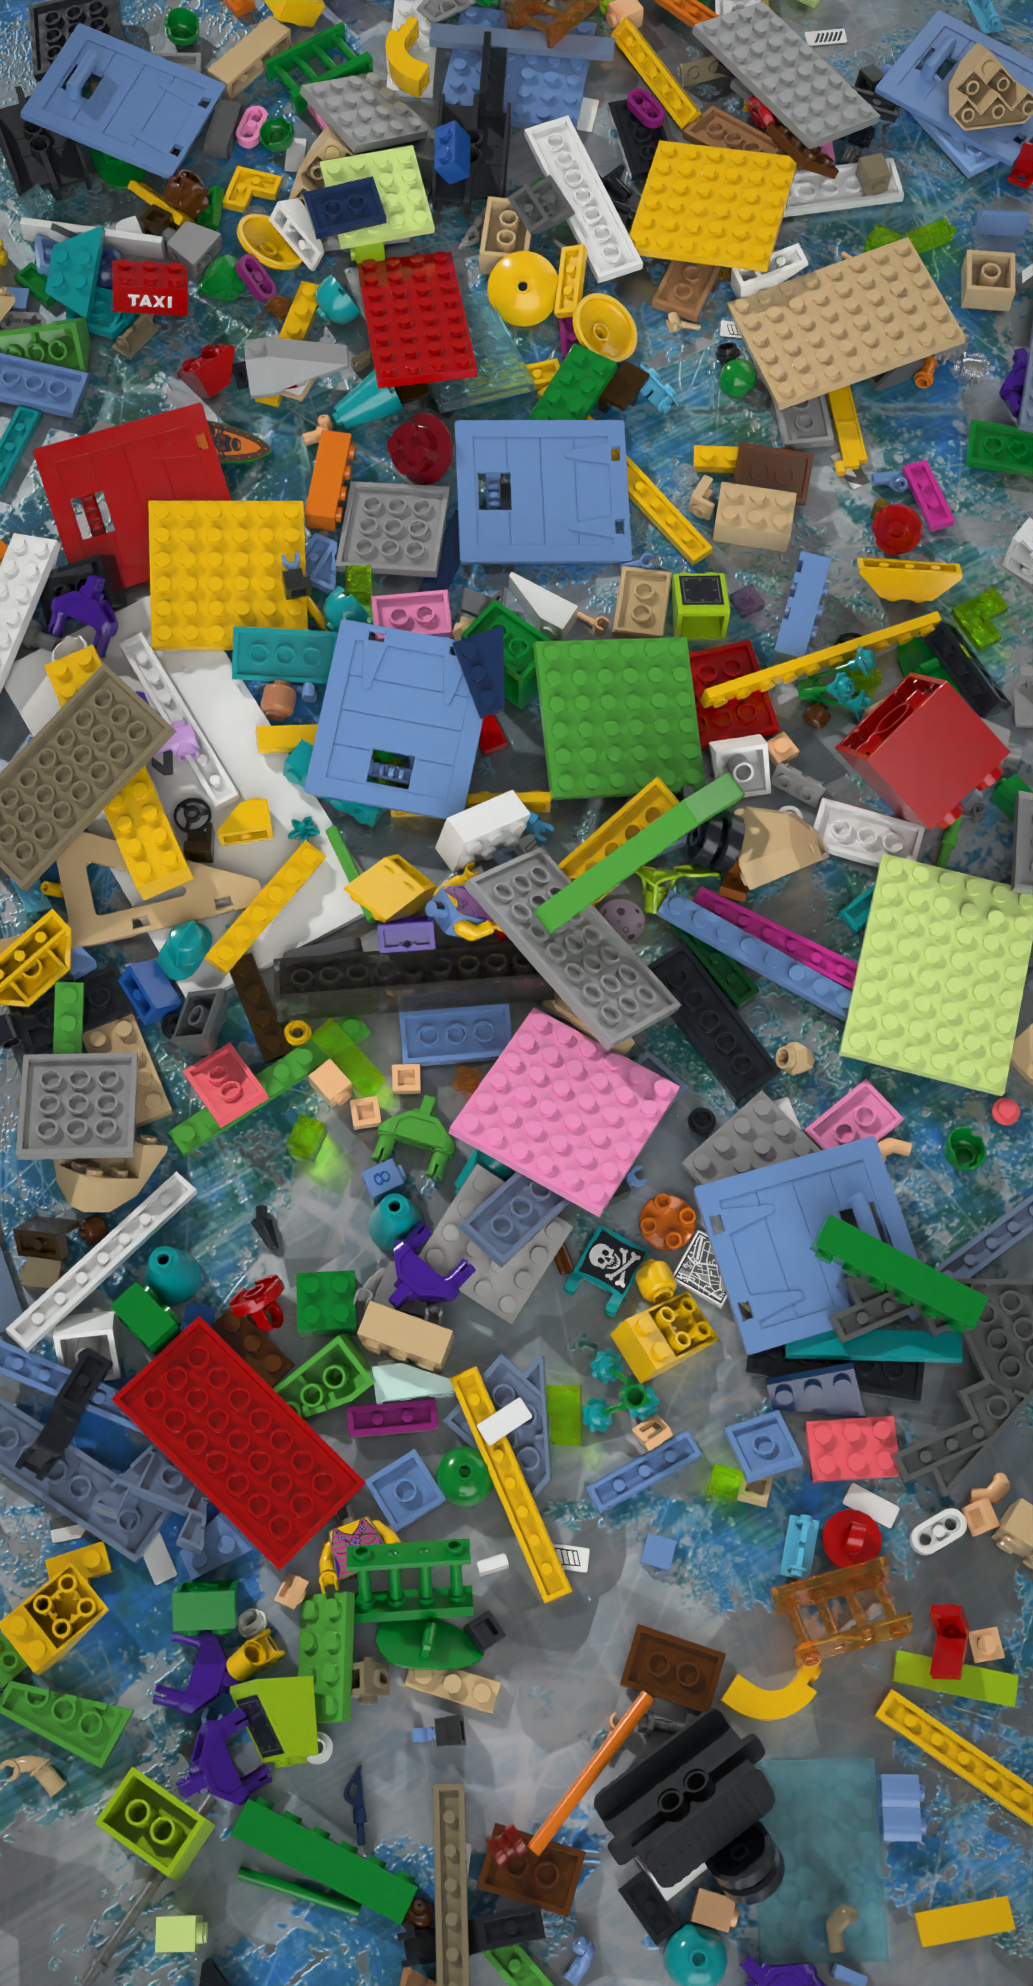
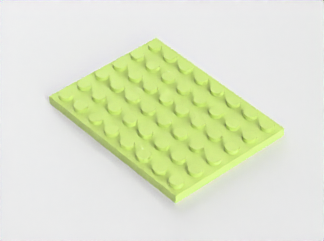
M883 853L879 863L839 1055L1003 1096L1033 942V895L1011 892V885Z

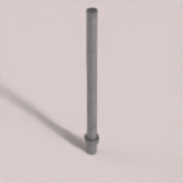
M207 1793L195 1811L206 1818L217 1800ZM158 1869L151 1875L97 1957L93 1956L89 1961L91 1966L80 1980L82 1985L93 1986L101 1972L105 1974L109 1968L107 1966L108 1962L166 1878V1875Z

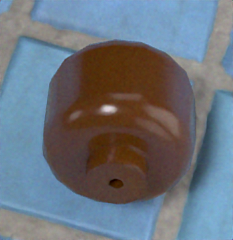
M811 703L802 714V717L806 723H809L814 728L823 729L830 721L831 714L827 711L829 708L825 704Z
M92 1215L80 1221V1229L77 1231L81 1241L86 1240L87 1244L95 1245L108 1235L109 1229L103 1217Z
M413 1898L402 1922V1927L406 1931L429 1929L434 1915L432 1905L424 1898Z

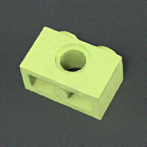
M203 1915L156 1917L155 1952H195L202 1950V1944L208 1942V1922H203Z

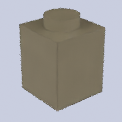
M882 153L859 158L856 177L865 196L880 194L888 190L891 172Z
M27 1256L26 1265H22L20 1269L19 1281L22 1282L21 1285L27 1292L44 1294L66 1274L67 1268L62 1261Z

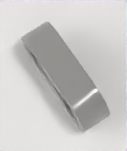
M8 311L0 322V328L4 330L46 322L40 313Z

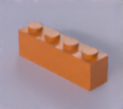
M322 430L304 513L305 524L308 529L336 532L338 522L342 523L344 508L341 507L342 501L346 502L348 486L345 485L346 480H351L352 475L350 460H354L356 456V444H352V434L327 430Z

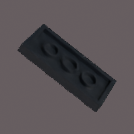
M627 99L608 102L607 110L630 180L635 181L648 178L659 140L668 141L663 124L658 128L644 126L627 107Z

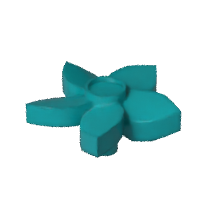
M311 816L304 818L302 822L291 819L294 830L289 833L288 839L300 836V841L303 843L305 840L309 841V837H315L320 834L318 828L313 826Z

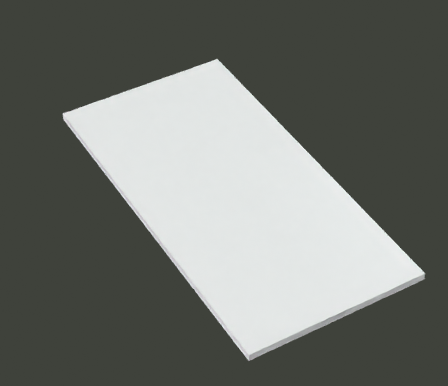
M149 595L114 613L119 625L118 631L110 639L106 657H100V659L132 690L144 692L149 705L158 713L119 646L120 643L142 632L151 647V605ZM88 625L69 636L78 638V635H81L90 646L93 643L96 631L94 627ZM43 648L13 662L3 686L33 738L61 709L44 665L52 662V652ZM153 651L241 798L217 811L188 761L181 762L173 755V775L152 776V761L150 759L146 764L182 851L184 841H187L188 833L181 831L176 826L174 810L181 801L188 798H198L208 804L212 814L210 823H213L215 831L214 862L199 864L256 879L259 881L262 890L302 844L300 836L288 839L289 833L294 830L291 819L302 822L304 818L311 816L313 826L320 831L319 835L309 837L308 842L322 852L326 859L244 955L252 952L258 970L262 972L284 960L283 954L295 948L310 946L365 917L360 905L352 901L351 895L343 890L349 884V881L325 832L334 825L315 796L305 793L304 787L291 783L283 776L284 763L289 753L258 754L255 734L256 726L271 725L243 680H232V662L225 651ZM251 798H267L274 839L220 847L217 829L238 804ZM199 803L186 804L188 806L195 805L199 809H206L203 805ZM180 808L177 814V821L185 828L184 810ZM102 810L86 829L88 833L116 840L106 814ZM191 811L187 816L194 817L197 812ZM208 815L201 816L199 821L191 824L190 829H196L204 825ZM351 854L360 875L363 874V871L361 870L358 863ZM109 868L132 908L180 897L186 892L184 888L175 887L144 901L137 891L130 873ZM231 897L215 901L216 909L233 905ZM244 910L197 921V923L206 926L212 934L210 950L227 931L226 925H232ZM148 917L139 919L143 926L151 925ZM172 928L147 932L158 953H160ZM203 959L201 965L192 976L185 980L175 981L185 999L188 992L217 988L228 990L234 987L230 973L224 976L205 959Z

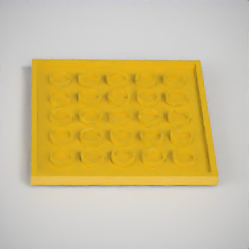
M659 140L629 236L639 256L768 272L798 164L788 155Z
M148 501L151 648L153 651L233 650V626L308 630L307 596L286 600L282 583V571H287L282 566L283 554L286 560L292 563L295 561V552H297L300 556L298 568H302L303 576L306 577L303 501Z

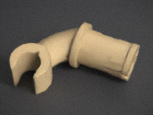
M29 1755L9 1758L0 1764V1771L7 1766L14 1767L13 1775L5 1782H12L19 1778L22 1773L30 1772L29 1775L36 1777L50 1798L67 1784L49 1763L51 1761L50 1758L45 1759Z

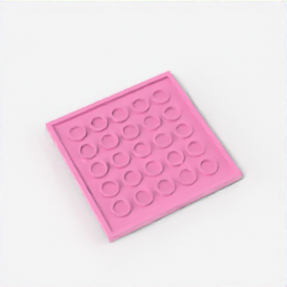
M533 1008L450 1126L449 1134L600 1217L676 1097L680 1086L612 1049L606 1050L601 1043Z

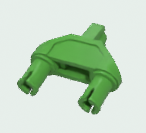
M425 1095L420 1109L414 1107L413 1111L409 1110L382 1122L377 1129L379 1139L371 1159L378 1164L380 1159L382 1163L389 1160L393 1147L398 1142L428 1150L433 1155L425 1176L433 1180L435 1174V1181H442L448 1160L455 1155L456 1147L438 1120V1114L433 1113L436 1098Z

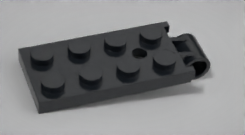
M117 963L82 976L75 981H69L84 983L83 1033L125 1016L137 1015L132 1003L118 982L121 973ZM55 987L49 989L30 1007L8 1006L11 1014L0 1016V1047L2 1049H10L23 1042L25 1054L31 1055L53 1047L54 1020L51 1024H45L44 1019L47 1016L54 1018Z

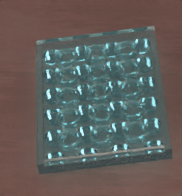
M483 290L461 295L477 366V377L426 383L439 412L444 413L535 391V383L497 308L490 304L488 291Z
M874 1758L758 1761L754 1764V1767L762 1771L775 1794V1803L772 1810L758 1821L764 1825L782 1853L785 1863L783 1881L776 1892L763 1902L756 1903L760 1964L764 1962L768 1964L889 1962ZM845 1904L855 1907L858 1912V1919L856 1923H851L843 1933L845 1952L829 1953L826 1931L827 1919L838 1906Z

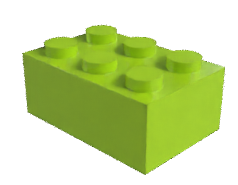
M131 1767L94 1822V1824L153 1867L177 1882L181 1880L216 1826L134 1767Z

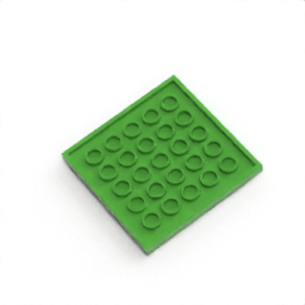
M687 637L536 641L533 644L551 800L636 796L656 777L661 778L673 794L679 793L682 786H693L694 792L705 787Z

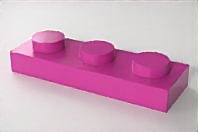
M927 460L903 466L902 474L908 481V487L929 532L953 526L955 519Z

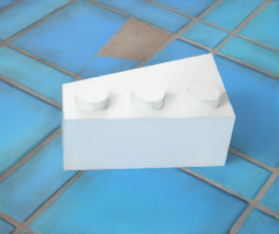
M1029 517L1013 537L1002 566L1033 585V520Z

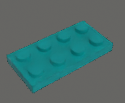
M233 626L232 680L266 682L282 680L288 683L309 682L312 684H327L338 632Z

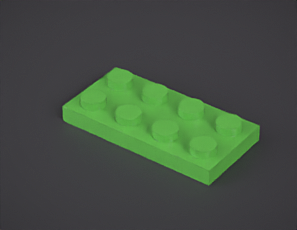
M354 1592L305 1595L301 1602L298 1677L313 1676L316 1723L351 1722Z

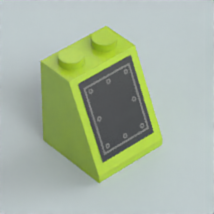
M682 572L680 574H673L671 590L674 637H687V640H725L730 618L725 573L707 572L705 574H691L689 572Z
M313 1676L255 1679L230 1686V1694L236 1707H240L247 1716L243 1718L249 1721L246 1729L262 1763L274 1762V1768L292 1767L293 1765L306 1764L307 1757L319 1755Z

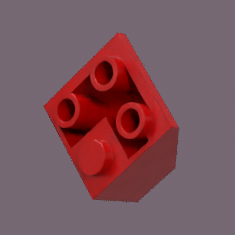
M219 343L217 345L209 344L200 350V356L195 359L194 357L189 358L181 364L183 368L176 372L177 375L199 397H213L230 383L235 352L232 344L223 345Z

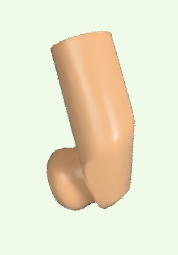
M886 1138L878 1142V1146L885 1162L887 1155L892 1153L909 1157L912 1143L894 1138Z
M1004 1473L994 1474L992 1482L987 1488L970 1487L969 1502L974 1503L988 1497L991 1504L998 1503L1010 1490V1481L1007 1475Z

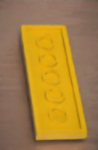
M656 777L561 861L558 867L573 882L680 802L662 779ZM610 890V891H609L608 893H606L604 896H602L601 898H599V899H598L597 901H595L592 905L595 906L599 901H601V900H602L607 894H609L612 890Z

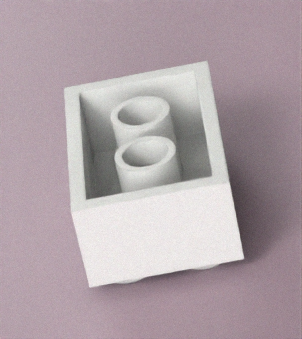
M513 790L448 817L435 849L452 873L460 869L464 870L469 862L476 863L482 859L489 860L493 858L492 855L497 849L511 846L515 848L520 842L519 839L522 832L526 829V823L531 814Z

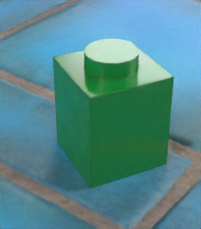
M1014 774L1009 779L1004 777L994 786L995 791L991 801L1013 822L1015 795L1018 791L1033 793V791L1017 774Z

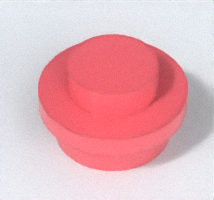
M1000 1098L993 1104L991 1113L997 1123L1012 1125L1020 1116V1108L1014 1100Z

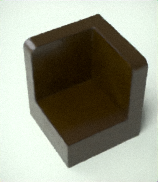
M155 204L139 218L143 234H156L160 236L167 227L176 230L172 213Z
M207 823L206 831L188 832L187 841H184L183 846L186 860L195 863L214 862L215 831L213 823Z

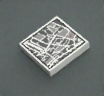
M698 1230L673 1276L677 1285L722 1308L727 1299V1293L722 1289L723 1281L708 1236Z

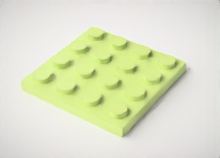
M413 145L319 162L324 187L373 176L386 215V223L338 234L340 250L434 233L435 227Z

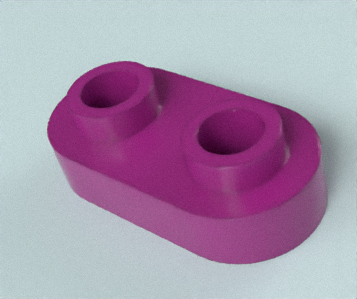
M635 88L628 93L627 107L644 126L658 128L664 123V108L647 90Z
M246 254L236 262L238 275L255 299L260 302H268L276 295L274 281L255 256Z

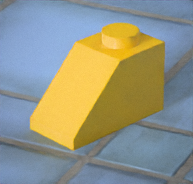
M251 798L238 804L217 829L220 847L274 839L267 798Z

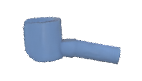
M644 553L639 560L620 563L621 569L622 566L644 567L645 569L656 570L658 566L648 564V562L657 557L650 553Z
M307 682L303 686L290 684L289 687L298 693H302L301 699L310 703L316 701L317 691L312 683Z

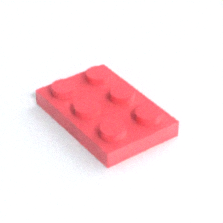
M231 1043L182 1071L220 1128L269 1099L262 1085Z
M894 1416L805 1422L811 1483L900 1477L890 1456L898 1452Z

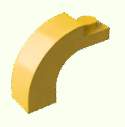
M410 16L406 23L400 26L399 31L390 29L385 44L388 74L396 86L404 92L420 98L430 83L429 64L416 60L408 54L419 38L418 19Z
M814 1651L810 1652L792 1681L785 1688L775 1691L760 1689L737 1674L718 1703L734 1714L749 1720L767 1722L783 1719L801 1710L817 1693L807 1683L811 1682L814 1684L823 1670L819 1666L823 1658Z

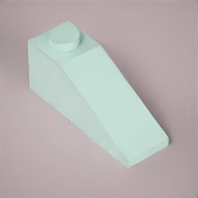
M395 1360L380 1361L378 1366L372 1367L373 1376L376 1381L374 1388L377 1404L456 1396L449 1378L404 1363H395Z

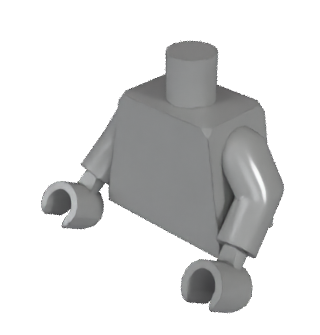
M390 1262L387 1268H380L365 1282L362 1288L356 1291L353 1300L354 1305L357 1301H363L366 1303L364 1308L366 1310L369 1301H373L397 1310L388 1301V1298L397 1289L394 1287V1283L397 1281L395 1262ZM408 1300L398 1310L425 1321L436 1319L438 1320V1325L442 1324V1302H422L416 1300L412 1303Z

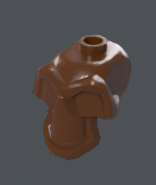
M180 169L176 172L175 176L169 178L164 190V199L167 205L174 206L185 212L190 218H195L209 207L207 195L211 191L204 188L203 181L194 172Z

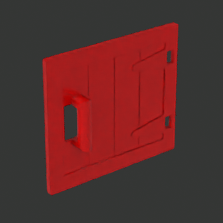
M201 403L33 450L68 564L96 555H113L116 558L123 589L150 581L148 501H231ZM204 433L209 449L200 450L196 436ZM101 491L104 493L115 531L109 533L106 532L95 497V493ZM76 498L81 500L92 535L91 538L84 540L71 500Z

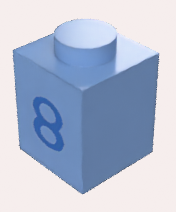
M392 1158L361 1172L362 1181L374 1205L380 1203L389 1194H400L405 1191L404 1181L407 1180L406 1174L401 1165H395Z

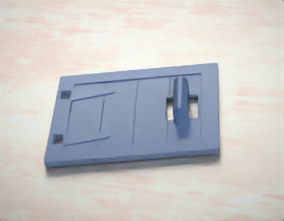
M938 10L878 83L875 93L1008 166H1012L1019 157L1024 142H1030L1033 138V115L1024 124L964 131L949 115V84L960 61L977 42L989 49L1018 83L1029 89L1032 94L1033 60ZM930 50H932L933 53L924 63L922 70H917L916 68L918 67V65L922 62V60L926 57ZM945 59L956 63L941 82L934 79L938 68ZM1019 137L1024 140L1021 144H1018L1014 139Z
M79 23L21 110V118L169 180V178L175 176L216 107L218 100L223 95L226 84ZM77 67L66 84V90L62 89L63 85L67 81L68 77L70 76L74 68ZM91 73L102 77V80L88 100L81 97L82 87ZM202 101L209 103L206 109L200 106ZM174 148L181 150L178 157L171 154Z
M623 420L455 421L461 564H594L631 562L632 547L625 426ZM611 449H619L620 461H612ZM478 474H485L486 510H479ZM501 474H510L511 510L501 509ZM623 521L624 534H616L615 522Z
M345 619L341 620L304 787L305 793L443 820L464 811L484 718H479L457 656L450 655V647H453L452 643L459 640ZM369 633L384 634V642L369 640ZM373 750L415 757L413 768L374 762L372 759ZM371 777L408 784L409 788L403 789L367 782V778Z
M874 1136L699 1185L693 1189L747 1355L831 1331L833 1328L828 1317L854 1306L842 1281L852 1276L841 1271L842 1266L834 1262L828 1264L815 1257L816 1253L809 1250L824 1218L831 1214L841 1219L839 1212L852 1209L859 1229L882 1241L869 1205L872 1202L886 1243L918 1260ZM719 1216L723 1232L715 1234L710 1217ZM744 1302L748 1303L752 1318L744 1321L739 1304Z

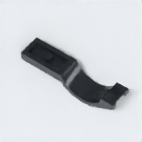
M86 1347L55 1398L52 1412L42 1432L35 1442L26 1451H23L15 1464L17 1469L22 1470L25 1467L37 1474L36 1479L41 1482L72 1441L84 1412L113 1365L111 1360Z
M540 1904L483 1915L468 1920L469 1956L546 1939ZM436 1927L397 1933L398 1941L404 1940L407 1960L401 1961L402 1968L436 1963Z

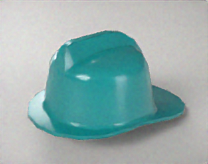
M192 920L176 924L170 930L168 938L158 956V964L168 979L175 981L185 980L197 971L211 948V932L203 924Z

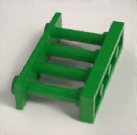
M343 22L264 61L266 79L271 81L279 77L290 90L291 109L296 115L308 109V102L300 94L301 86H298L287 73L294 68L299 67L309 79V82L305 84L373 72V59L368 51L356 56L345 43V24ZM337 47L347 58L348 62L337 66L326 52ZM316 57L329 70L320 76L307 63Z
M470 1538L347 1546V1572H357L359 1593H355L354 1624L474 1616L472 1585L463 1586L462 1565L471 1564ZM450 1566L451 1587L432 1588L431 1567ZM419 1568L420 1589L402 1590L400 1569ZM388 1570L390 1591L371 1592L370 1571Z

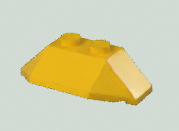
M857 558L860 575L881 598H885L888 601H898L900 599L911 600L915 603L933 601L959 582L963 576L960 564Z
M53 908L0 954V1005L30 1007L54 986L55 982H58L71 971L72 929Z

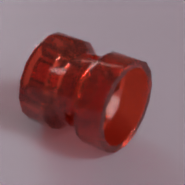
M513 1823L507 1826L499 1836L492 1835L486 1839L500 1869L507 1866L513 1857H521L528 1853Z

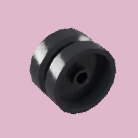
M720 812L687 834L685 844V856L688 863L701 867L708 864L711 870L722 873L728 872L737 861L743 845L745 833L744 819L740 815L729 812L721 814Z
M760 1821L751 1825L749 1829L742 1832L740 1836L733 1839L731 1843L724 1846L722 1850H719L705 1862V1865L726 1897L737 1904L744 1905L763 1902L774 1894L782 1883L785 1873L784 1857Z

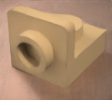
M704 474L690 496L688 511L698 518L710 521L715 506L714 503L710 502L714 494V490L711 489L713 478Z

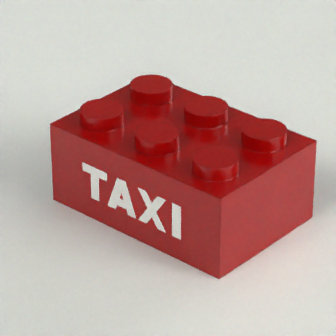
M128 259L112 260L113 312L187 316L188 280L186 265H181L177 262L163 264L154 261L132 262Z

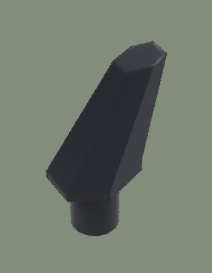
M256 1206V1218L251 1221V1224L267 1248L278 1249L272 1220L267 1219V1206Z

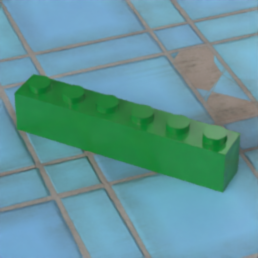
M831 1214L824 1218L809 1249L816 1253L815 1257L828 1264L834 1262L842 1266L841 1271L849 1276L857 1278L859 1275L868 1280L867 1284L870 1287L882 1292L885 1289L895 1294L894 1299L902 1304L910 1305L912 1303L921 1308L920 1312L923 1315L932 1319H937L938 1317L948 1322L946 1326L958 1333L975 1329L989 1298Z
M260 1796L257 1797L256 1801L248 1798L230 1834L231 1836L400 1925L402 1924L419 1888L413 1884L415 1877L399 1869L396 1875L385 1870L387 1863L371 1854L368 1860L357 1855L358 1847L344 1840L341 1841L340 1845L328 1840L331 1833L315 1825L312 1830L301 1826L302 1818L287 1810L283 1816L272 1810L275 1805L274 1803Z

